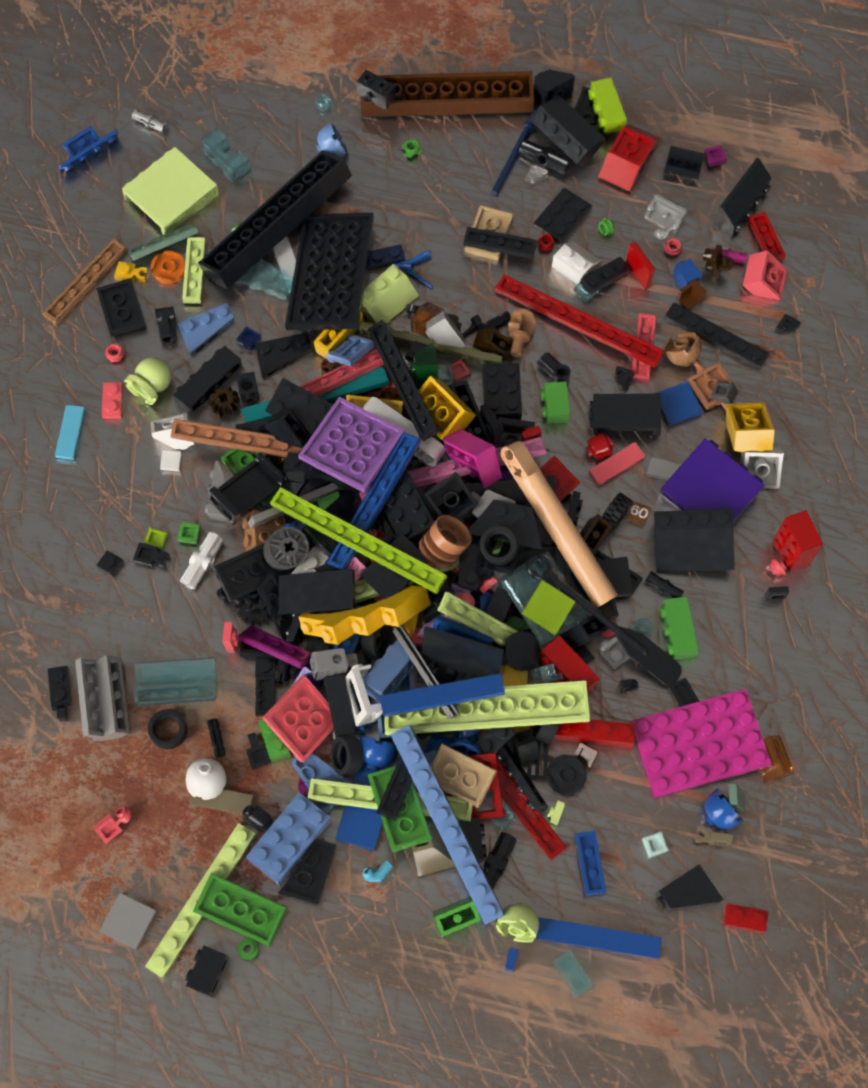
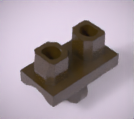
M716 245L715 249L706 248L703 254V260L707 261L705 270L712 272L714 279H720V272L729 271L734 265L731 257L724 256L721 245Z

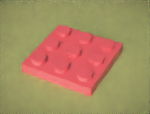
M301 676L262 717L300 762H304L334 729L329 703L306 676Z

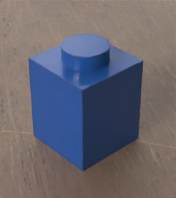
M689 259L685 262L681 261L675 266L673 277L683 288L694 279L700 284L702 274L693 261Z

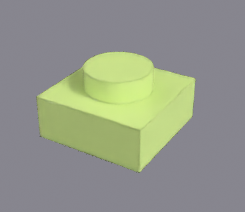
M557 801L556 806L551 805L548 817H551L549 824L558 825L565 803Z

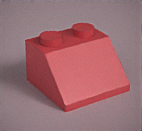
M768 250L749 255L743 286L753 295L781 300L787 268Z

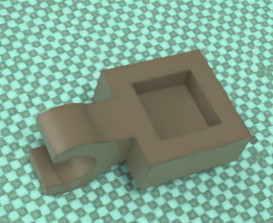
M703 826L696 828V831L704 834L703 838L695 839L697 843L707 842L722 846H730L733 843V834H727L726 830H715V832L710 833Z

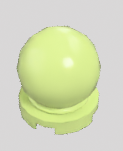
M146 358L138 363L135 375L130 374L124 380L127 383L125 386L137 398L142 396L146 399L145 403L153 405L158 400L157 393L164 391L171 381V370L168 364L160 358Z

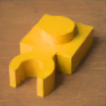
M118 261L114 278L117 281L131 278L132 282L134 279H137L139 282H146L145 276L140 275L148 274V269L145 267L137 269L136 264Z

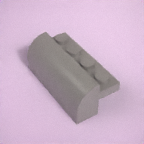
M106 655L97 660L85 658L75 660L83 737L92 738L93 741H106L130 734L121 658Z

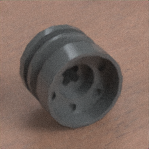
M283 527L276 530L266 539L263 546V555L266 562L272 568L280 571L290 570L300 565L307 558L309 552V542L306 536L299 529L293 527ZM289 544V545H290V547H289L290 551L286 552V551H285L286 547L283 546V545Z

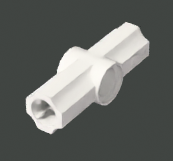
M209 532L200 548L193 552L189 566L180 579V582L186 587L196 589L205 572H209L212 568L215 556L224 543V540L219 535Z

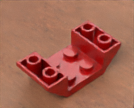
M631 124L623 126L607 154L599 178L627 191H631L638 179L640 168L650 152L653 153L660 137Z

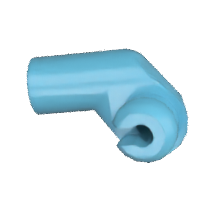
M385 860L379 869L367 867L363 870L362 875L368 882H380L387 876L393 866Z

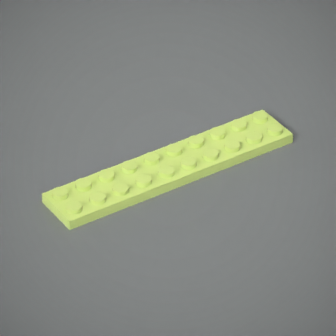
M586 681L504 686L505 695L454 704L460 714L452 720L448 718L442 707L384 717L385 735H390L407 725H411L415 733L590 722Z

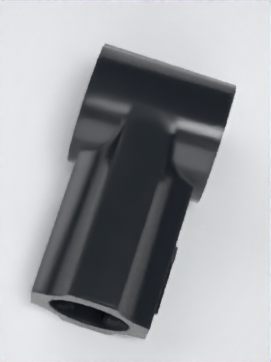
M174 307L155 309V316L159 326L160 341L166 344L173 343L176 340Z
M545 352L537 361V365L554 382H567L568 385L570 382V368L565 364H561L549 352Z

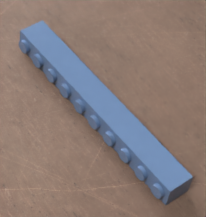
M407 725L390 734L484 924L486 925L504 916L503 909L412 726Z

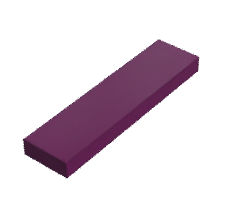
M252 625L239 634V641L300 669L310 662L311 652Z

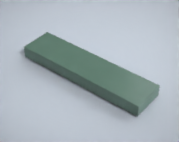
M190 223L128 250V253L134 261L199 232L197 227Z

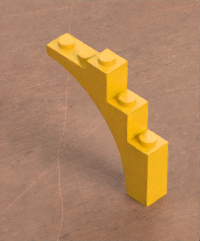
M411 585L387 599L364 607L328 614L305 613L298 616L304 634L322 637L325 643L339 645L353 634L369 636L384 625L400 627L430 606L431 603L426 588Z

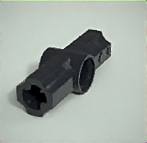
M525 139L519 148L520 155L534 160L538 167L545 168L547 166L564 175L568 173L572 161L557 154L550 146L542 147Z
M502 831L483 865V871L492 889H494L499 877L502 876L508 864V858L517 841L515 837Z

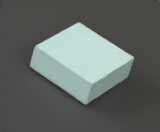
M662 831L642 838L649 858L669 852Z

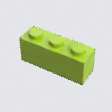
M612 78L591 82L588 95L589 99L593 100V109L595 114H598L600 128H603L605 134L621 131L623 126L626 125L627 119Z

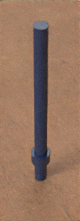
M533 110L530 118L523 125L524 129L491 191L493 195H498L519 154L522 142L533 131L535 124L530 119L537 110Z

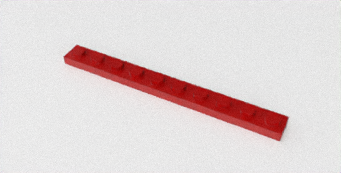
M505 274L495 287V292L656 368L664 355L665 350Z

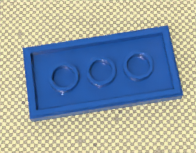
M362 763L359 772L353 775L351 784L370 786L368 774L377 771L367 769V764ZM345 805L335 840L375 851L383 824L381 816L377 814V809Z

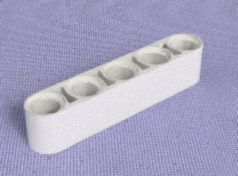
M369 398L362 407L370 413L404 429L405 433L420 438L412 422L378 398ZM431 437L424 442L421 440L414 456L429 466H435L446 452L444 445Z

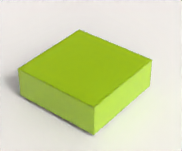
M149 527L144 544L158 547V551H163L168 532Z

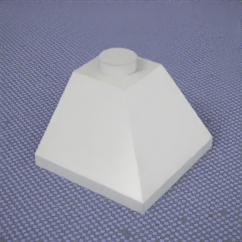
M187 413L150 422L152 437L170 447L185 450L194 445V442L172 439L170 437L174 419L188 421Z

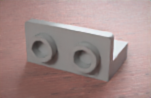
M614 637L612 640L607 639L600 645L599 655L613 671H616L631 659L625 653L617 637Z

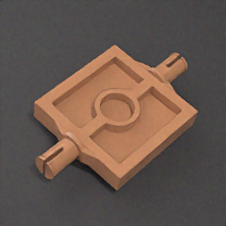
M697 359V361L693 362V365L698 372L687 380L691 389L706 410L722 405L726 411L727 404L711 398V394L717 382L733 383L720 363L704 367L700 360Z

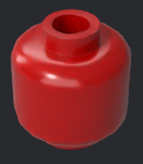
M598 433L587 440L588 447L585 449L590 458L594 456L596 460H601L613 453L612 448H614V445L608 434Z

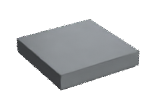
M119 893L99 931L137 950L157 911Z

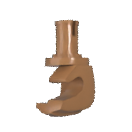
M527 309L514 310L511 314L510 322H508L509 339L513 341L510 354L514 357L522 356L523 344L529 342L535 329V316L533 312Z

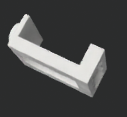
M355 665L344 678L350 709L356 727L374 723L383 713L381 703L370 704L362 680L364 675L370 670L371 665ZM350 683H353V686H354V689H355V692H356V695H357V698H358V701H359V704H360V707H361V711H360V712H359V709H358V706H357V703H356V700H355V697H354V694H353V691H352V688H351Z

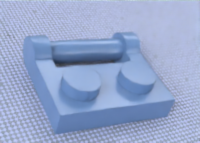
M350 334L346 341L338 348L326 354V358L330 363L338 362L351 367L374 348V343L372 340Z

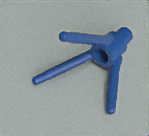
M430 250L410 260L394 264L402 272L406 271L407 274L412 275L431 289L433 288L432 284L413 272L414 264L432 258L431 255L427 256L431 253Z

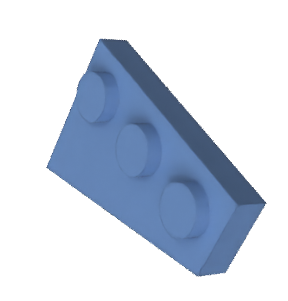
M225 303L177 323V326L192 356L200 346L207 344L211 337L219 334L235 320L228 304Z
M313 753L304 762H300L296 757L291 761L308 789L310 788L311 779L351 784L350 781L336 773L332 767ZM317 802L326 814L335 806V804Z

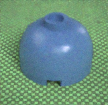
M330 123L319 131L317 136L318 145H316L319 153L324 150L340 158L348 154L347 147L342 142V137L334 124Z

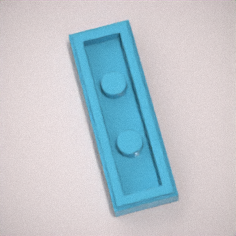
M66 405L55 451L56 458L75 460L85 414L84 407Z

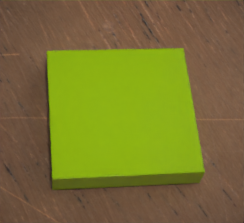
M542 580L521 614L553 635H556L576 601Z

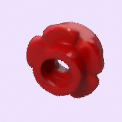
M543 234L537 240V244H539L538 247L541 250L549 251L553 248L555 241L550 234Z

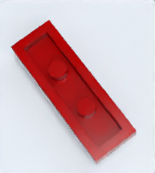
M766 212L749 216L748 222L762 252L768 250L778 261L784 260L786 254Z

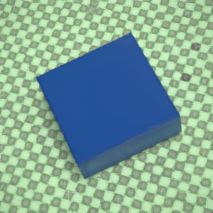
M509 949L505 971L513 972L518 949Z

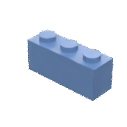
M398 639L387 648L386 654L376 661L374 668L370 673H366L362 679L367 695L381 702L380 695L391 694L415 666Z

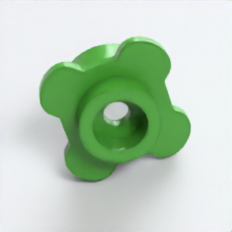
M410 139L402 145V149L406 151V156L409 158L415 154L422 153V148L419 147L417 140Z

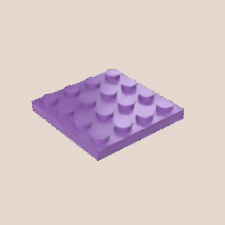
M339 397L298 456L300 460L365 493L386 463L405 430Z

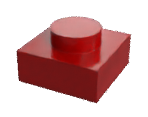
M539 425L534 428L529 427L521 433V442L541 437L542 431Z

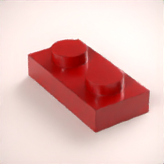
M727 903L723 925L765 933L769 911Z

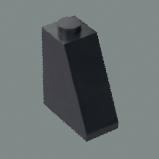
M700 864L656 893L658 904L662 909L665 908L667 912L718 905L724 900Z

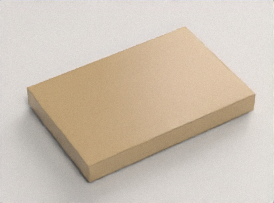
M480 205L472 228L508 234L514 214ZM465 246L464 251L499 261L501 255L500 252Z
M441 744L431 764L445 792L477 808H480L497 773L496 770L444 744Z

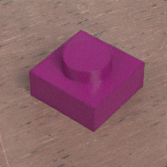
M721 145L704 150L709 167L726 163L727 158Z

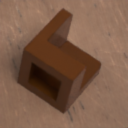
M694 279L679 290L676 300L684 308L692 310L704 301L707 291Z

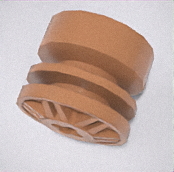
M442 515L436 519L421 538L419 549L422 555L433 565L440 568H449L470 545L472 538L468 528L460 520L450 515Z

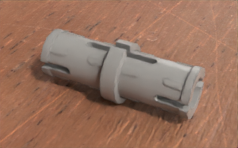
M139 109L133 111L132 119L161 133L166 131L168 123Z

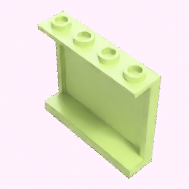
M176 147L167 151L164 156L154 161L149 168L140 172L135 179L126 183L122 188L125 199L130 198L160 226L163 234L179 228L219 195L217 184Z

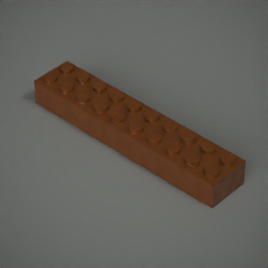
M532 71L377 75L395 85V100L385 110L361 97L362 117L533 112L534 106Z

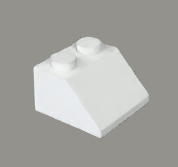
M570 242L564 244L553 256L552 268L581 287L580 279L596 270L602 261L577 243Z
M773 445V450L762 452L757 450L741 452L740 463L748 468V472L751 475H757L763 480L764 488H780L784 455L780 446Z

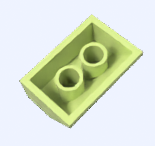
M393 264L364 289L361 311L363 316L370 322L376 324L383 319L388 325L407 308V304H412L418 299L419 295L408 277Z

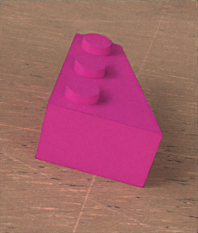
M462 429L443 439L447 455L461 468L466 467L470 471L469 475L472 478L477 477L484 489L503 478L496 455L497 450L493 444Z

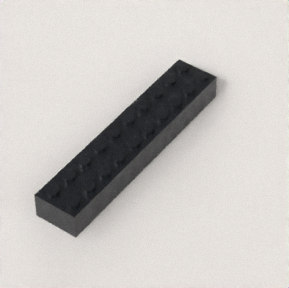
M322 150L198 262L206 278L226 289L232 287L293 229L297 228L305 218L309 217L317 207L321 206L328 197L333 195L340 186L346 183L352 174L345 159Z

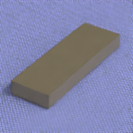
M223 789L220 795L208 800L191 795L189 804L242 815L244 808L247 805H252L254 796Z

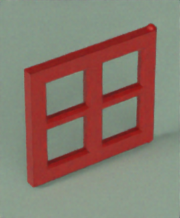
M496 752L467 755L480 763L489 762V767L497 771L488 791L492 790L495 810L477 811V807L473 806L471 819L480 818L482 820L505 817ZM445 792L446 796L452 797L451 794Z

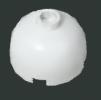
M201 758L193 762L187 769L185 779L189 793L194 797H202L203 800L213 799L220 795L227 782L224 767L212 758Z

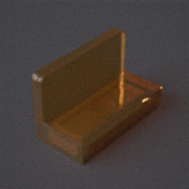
M774 735L763 738L772 764L770 767L760 769L763 780L768 782L780 776L794 774L781 736Z

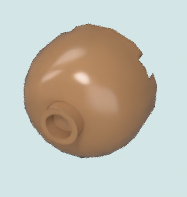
M684 332L677 334L678 338L674 340L672 337L669 338L663 347L671 363L687 367L700 357L702 345L696 333Z

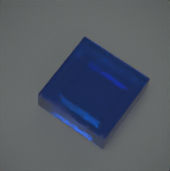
M246 326L236 338V343L252 351L255 343H258L262 337Z

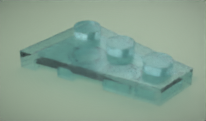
M261 259L236 284H244L250 286L251 289H259L267 292L268 295L288 301L292 280Z

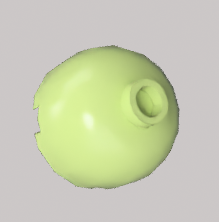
M526 903L511 904L503 909L504 916L498 918L497 930L505 937L508 934L516 936L513 939L514 941L523 943L533 942L539 929L537 914Z

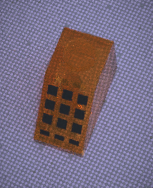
M430 302L419 306L411 320V331L418 335L427 336L425 332L427 330L426 322L443 312L444 309Z

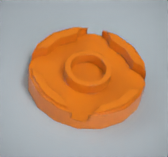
M164 251V253L156 255L151 262L153 277L162 284L171 285L179 282L184 278L185 259L180 253L175 251Z

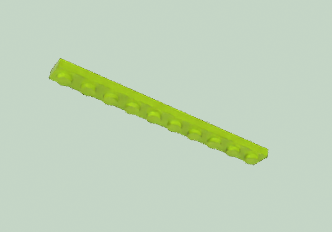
M281 487L270 502L271 506L435 594L439 592L447 579L444 573Z

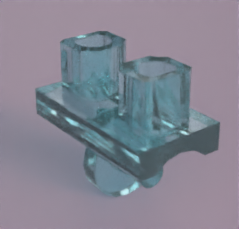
M554 664L529 670L532 681L526 683L527 685L552 683L562 680L563 675L562 673L556 674Z

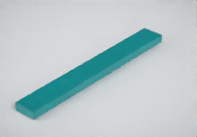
M381 367L319 397L327 402L336 401L339 397L346 398L347 395H356L389 385V380L384 367ZM271 400L242 408L245 423L270 419L272 415L265 410Z

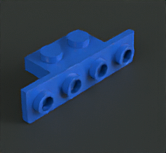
M90 126L63 143L62 146L70 156V159L59 165V172L63 170L65 172L69 171L77 161L83 162L91 152L97 153L103 148L102 145L105 143L111 144L117 139L118 130L115 129L100 139L93 127Z

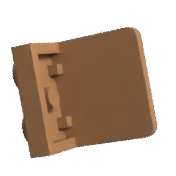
M252 510L242 520V528L244 529L243 544L246 551L264 544L272 533L283 528L288 523L287 516H280L250 528L248 524L250 518L262 511Z

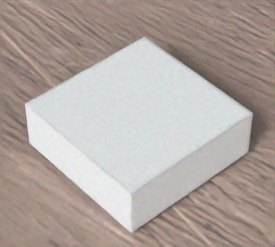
M163 450L160 469L180 472L182 452Z

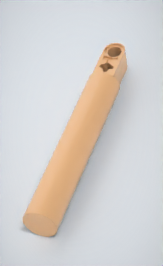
M516 441L501 450V457L593 606L598 608L618 595L525 445L520 441Z

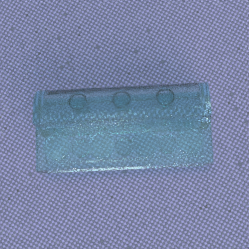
M215 657L139 662L134 664L136 684L133 686L135 706L216 701L218 681Z

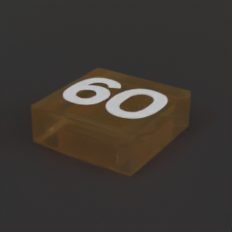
M633 501L626 520L645 526L651 507Z

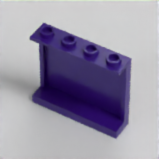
M704 438L660 488V493L681 510L733 509L734 522L758 493L764 490L765 485L760 477L751 475L745 465L737 464L731 454L726 451L722 452L717 443Z

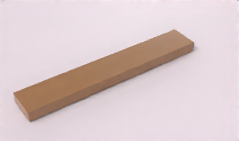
M113 238L42 312L43 316L55 325H58L128 251L127 247Z

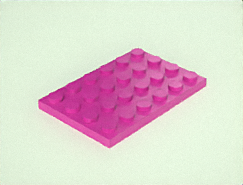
M746 689L630 721V723L635 724V739L654 799L772 765Z

